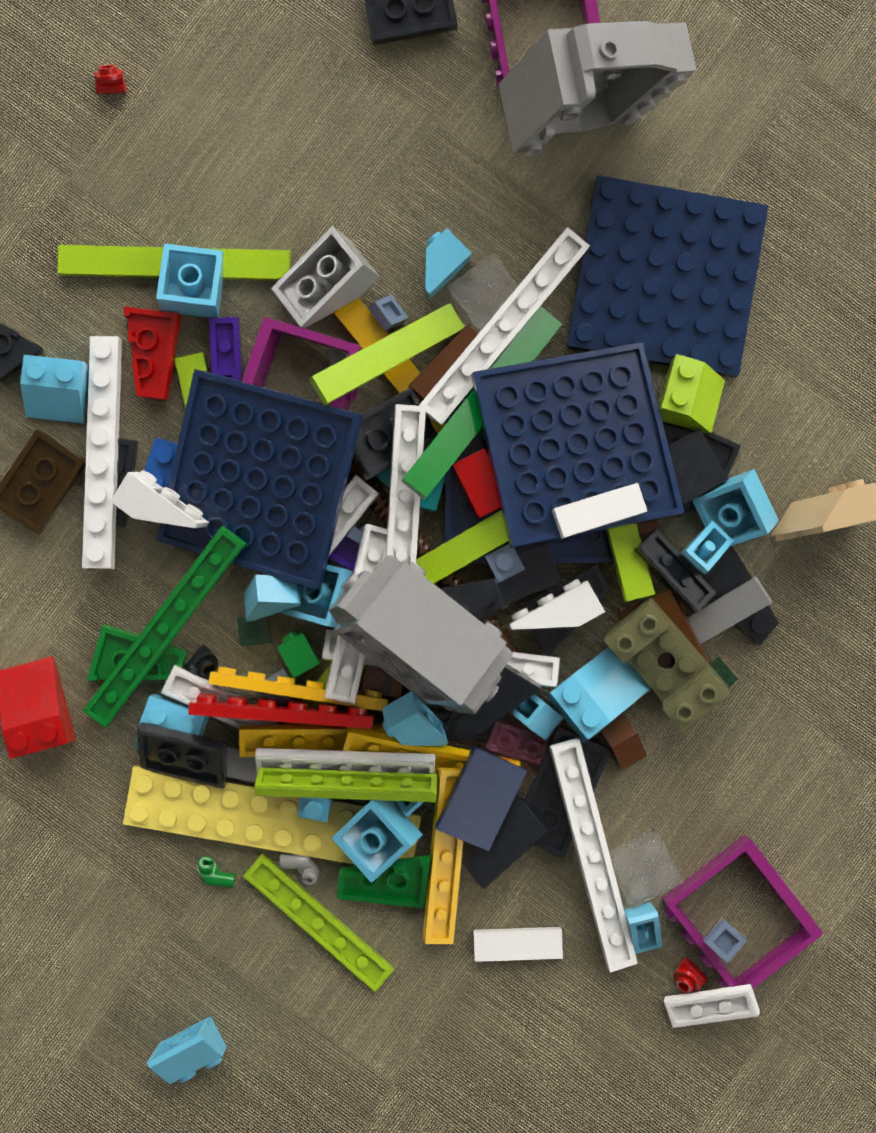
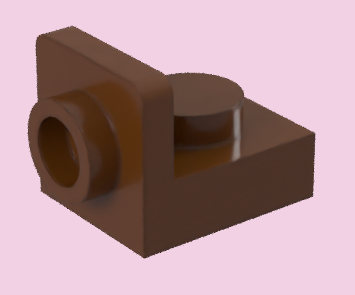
M366 665L361 691L383 692L382 695L395 699L396 680L380 667Z

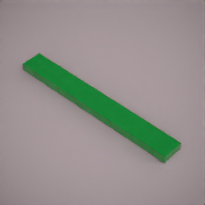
M540 306L490 369L534 361L561 327L562 323ZM474 389L401 480V482L424 500L482 428Z
M224 525L220 527L82 710L85 714L105 729L111 724L246 546V542Z

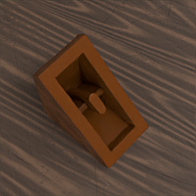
M624 712L600 730L621 770L647 756L637 732Z

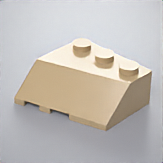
M864 479L830 487L828 488V494L791 502L770 536L771 543L876 520V483L865 485Z

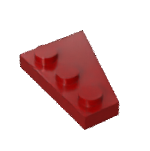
M123 306L129 328L127 332L128 342L131 343L133 360L131 362L136 395L141 398L168 401L182 315L174 312Z

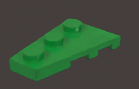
M107 624L102 625L86 681L106 680L139 634ZM170 645L144 680H167L174 665L182 669L184 668L188 650Z
M430 855L397 859L372 883L357 866L340 868L337 899L424 909Z

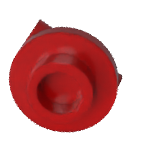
M116 65L98 67L99 71L94 73L97 95L127 92L122 70L116 69Z
M684 957L673 974L676 986L685 993L699 992L702 985L708 980V977L687 957Z

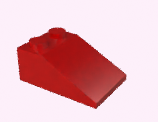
M54 656L0 670L1 726L9 759L76 740Z

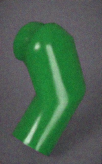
M203 856L198 860L197 871L207 885L234 888L235 873L221 872L215 861L209 856Z

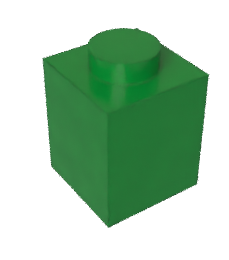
M295 630L281 638L283 644L278 646L277 649L293 678L322 663L305 632L298 635Z

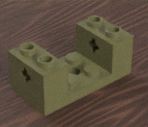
M651 596L606 632L604 642L623 664L628 661L662 700L664 712L682 733L730 696L728 685ZM666 652L671 653L675 658L674 664L667 668L662 667L658 663V657Z

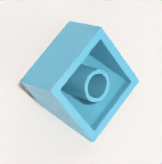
M164 244L156 296L160 311L219 318L224 252L221 250Z
M24 355L20 385L26 417L85 424L89 365L78 360Z
M755 469L731 477L726 482L692 500L704 526L706 527L711 521L716 523L734 540L730 546L766 535L779 522Z
M156 693L149 696L139 725L143 722L203 736L210 716L188 715V705ZM137 734V740H136L135 749H138V750H139L138 734Z
M371 800L332 839L372 883L423 834L393 801Z
M210 1016L160 1042L147 1061V1065L169 1085L177 1080L183 1083L191 1079L196 1074V1070L204 1066L206 1069H210L220 1063L227 1046Z

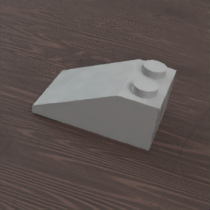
M332 226L271 289L299 326L305 329L358 299L380 276L353 242Z

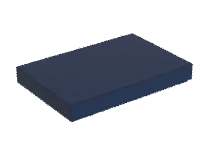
M473 746L436 822L435 828L489 851L527 770Z

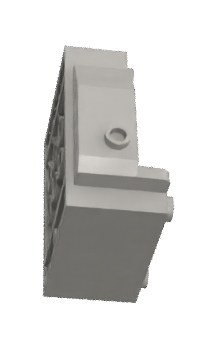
M650 21L590 23L573 28L547 29L499 83L513 153H523L524 156L537 155L543 151L542 146L554 134L582 132L613 125L624 121V124L627 125L639 122L645 113L655 109L657 103L668 98L671 95L670 92L676 87L685 84L686 79L697 71L686 22L662 24Z
M388 555L380 561L372 573L366 570L357 575L353 573L342 586V589H344L328 610L338 623V626L334 629L336 634L410 692L412 691L426 704L444 705L458 713L476 714L484 701L489 702L495 696L499 689L497 684L501 679L500 673L512 657V652L505 646L507 642L500 637L502 632L489 622L483 624L425 578L426 572L412 561L409 564L405 561L401 563L393 556Z

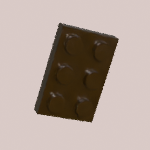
M36 429L0 483V510L40 535L86 466V460Z

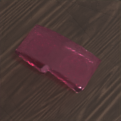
M497 721L492 728L486 749L540 766L550 738L548 737L544 740L533 731Z

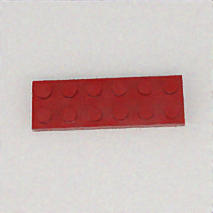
M199 694L197 698H193L189 702L188 715L369 729H372L373 716L370 712H367L366 708L347 706V710H339L336 704L318 703V708L307 707L304 701L290 700L287 706L276 705V699L259 698L258 703L247 702V697L229 696L227 701L217 700V695Z

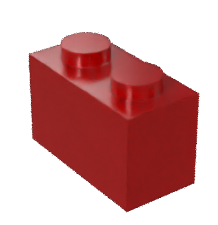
M485 448L451 466L477 519L501 508L490 457Z

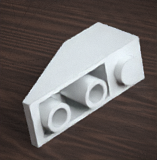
M143 470L141 472H128L110 501L133 519L189 528H203L209 524L202 517L203 513L198 508L190 504L185 505L179 500L180 496L175 491L167 487L162 488L156 483L157 479L152 474Z
M575 579L563 586L565 592L554 597L551 593L538 600L539 606L530 612L527 608H524L511 615L513 621L508 623L512 630L579 627L605 611L589 582L583 581L580 583L579 579Z

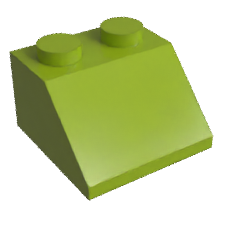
M676 354L668 366L658 403L662 421L694 431L700 429L702 433L710 435L725 380L705 362Z

